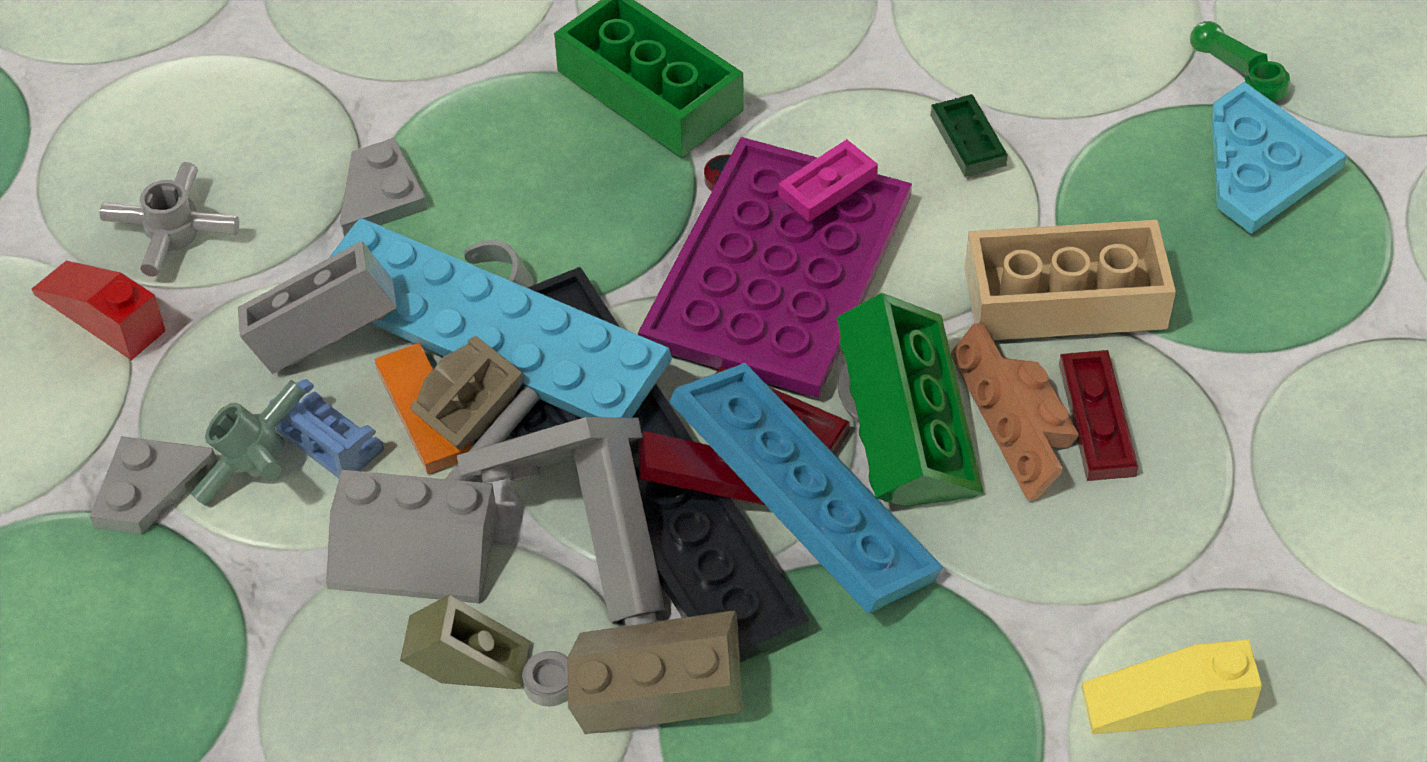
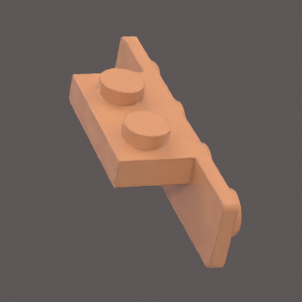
M974 323L952 350L951 357L1026 499L1038 500L1062 472V466L1051 447L1069 448L1078 438L1079 434L1069 418L1067 408L1060 402L1048 380L1047 372L1040 366L1039 362L1002 358L985 325Z

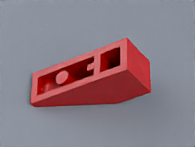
M66 260L32 288V292L36 297L131 361L166 331L155 294L121 272Z

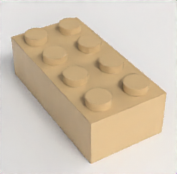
M1158 220L968 232L964 269L974 323L985 325L992 340L1168 329L1176 291Z

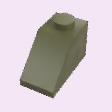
M447 595L409 615L400 661L443 684L517 689L523 685L522 672L527 662L530 640L455 597Z

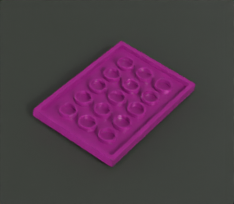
M740 137L644 319L638 335L668 347L671 355L711 367L719 368L722 366L730 369L746 363L765 383L819 398L841 351L839 343L841 336L837 317L863 303L910 200L912 183L878 174L875 179L808 222L778 197V183L818 157Z

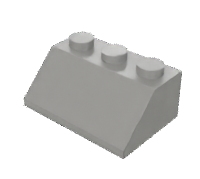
M341 470L330 510L327 588L439 600L447 595H451L462 602L480 603L498 521L493 483Z

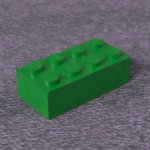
M600 0L554 32L558 72L681 158L744 111L743 72L635 0Z

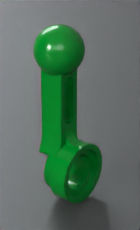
M1203 21L1197 24L1191 31L1190 43L1194 49L1203 53H1210L1246 75L1245 82L1272 102L1278 101L1289 94V73L1282 64L1268 61L1266 53L1258 52L1226 35L1221 26L1212 21Z

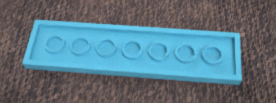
M363 218L358 219L330 255L332 257L350 246L363 241L393 279L397 308L390 311L384 318L370 322V324L415 344L420 343L422 347L442 356H446L467 345V341L470 338L477 336L525 375L519 390L527 386L535 391L541 400L581 418H632L672 360L668 347Z

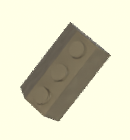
M735 610L579 633L567 657L568 708L583 732L589 734L743 713L738 623Z

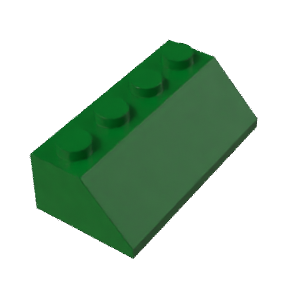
M880 293L837 317L841 336L839 343L846 359L850 378L849 390L855 401L860 424L859 436L865 447L869 466L868 478L875 498L908 507L971 498L983 494L942 315L885 293Z

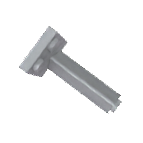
M584 417L457 455L461 476L482 475L483 483L510 478L511 482L536 478L540 476L539 467L575 458L610 622L624 620L626 626L657 622L655 612L666 609L629 441L642 438L638 418Z

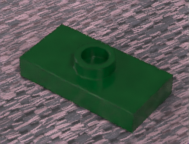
M973 94L931 105L930 116L964 177L1007 166L1008 154Z

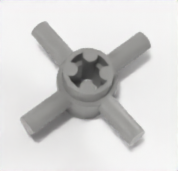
M181 163L174 181L160 180L147 186L140 196L141 206L104 202L101 204L100 219L102 221L143 226L146 236L151 239L140 267L142 273L147 276H157L167 251H177L187 247L195 239L197 231L234 235L239 231L240 221L238 216L197 212L193 201L188 198L198 172L197 167L192 163Z

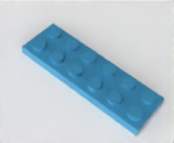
M746 363L675 388L669 403L867 614L936 581L944 567Z

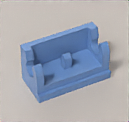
M307 379L297 383L306 393H309L314 387V384ZM315 391L305 396L301 402L298 401L276 426L278 433L338 479L341 470L360 471L384 450L383 442L377 437H372L376 430L369 425L359 428L323 401L321 395Z

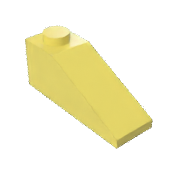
M1248 639L1195 644L1082 682L1081 689L1091 733L1101 734L1251 720L1262 689V683L1250 640Z

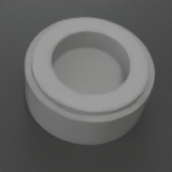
M544 651L531 657L525 664L522 672L524 690L528 698L538 705L549 707L566 702L568 700L567 656L557 651Z

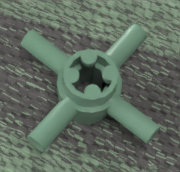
M290 380L261 414H252L238 403H230L222 407L211 420L205 435L206 443L220 452L222 458L193 489L191 495L206 506L236 471H245L252 477L262 475L267 481L279 478L282 469L277 461L283 452L285 442L283 437L276 433L275 427L306 392L297 383Z

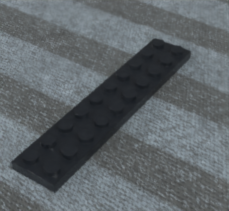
M581 267L527 287L619 327ZM655 383L632 417L638 418L641 433L647 431L693 441ZM554 406L565 423L581 419L577 415ZM639 439L629 441L659 581L680 616L686 618L735 610L738 623L740 663L808 632L809 618L732 499L640 479Z

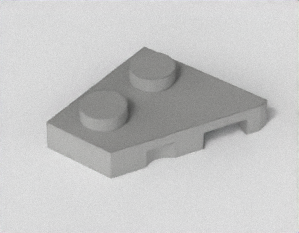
M395 138L352 151L340 217L344 237L359 218L381 226L427 210L426 197Z
M121 436L90 514L93 527L96 529L143 535L160 518V514L165 508L174 505L187 492L185 484L202 468L209 471L215 466L217 459L214 449Z

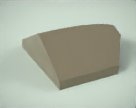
M477 336L470 338L467 341V345L443 357L425 377L417 401L414 400L411 405V411L458 450L477 440L488 430L513 401L525 378V375Z

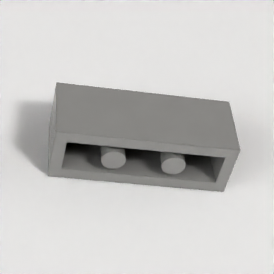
M360 241L239 306L240 337L267 369L274 374L287 366L298 364L311 353L328 344L341 341L347 334L370 322L384 318L390 311L396 309L393 279L365 243Z

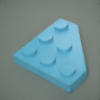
M1243 82L1214 102L1211 118L1217 208L1252 234L1344 167L1347 157L1345 153L1246 82Z

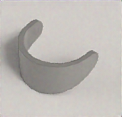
M483 241L469 246L464 251L465 260L472 264L491 261L512 264L509 281L526 288L534 285V279L525 264L512 247L502 241Z

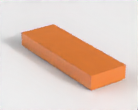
M416 343L375 358L376 370L427 475L458 464L457 455L469 452L472 448L471 444L458 450L411 411V405L414 400L417 401L425 377L433 370L421 344Z

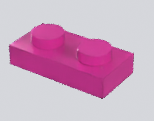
M846 139L778 183V197L810 222L878 176V164Z

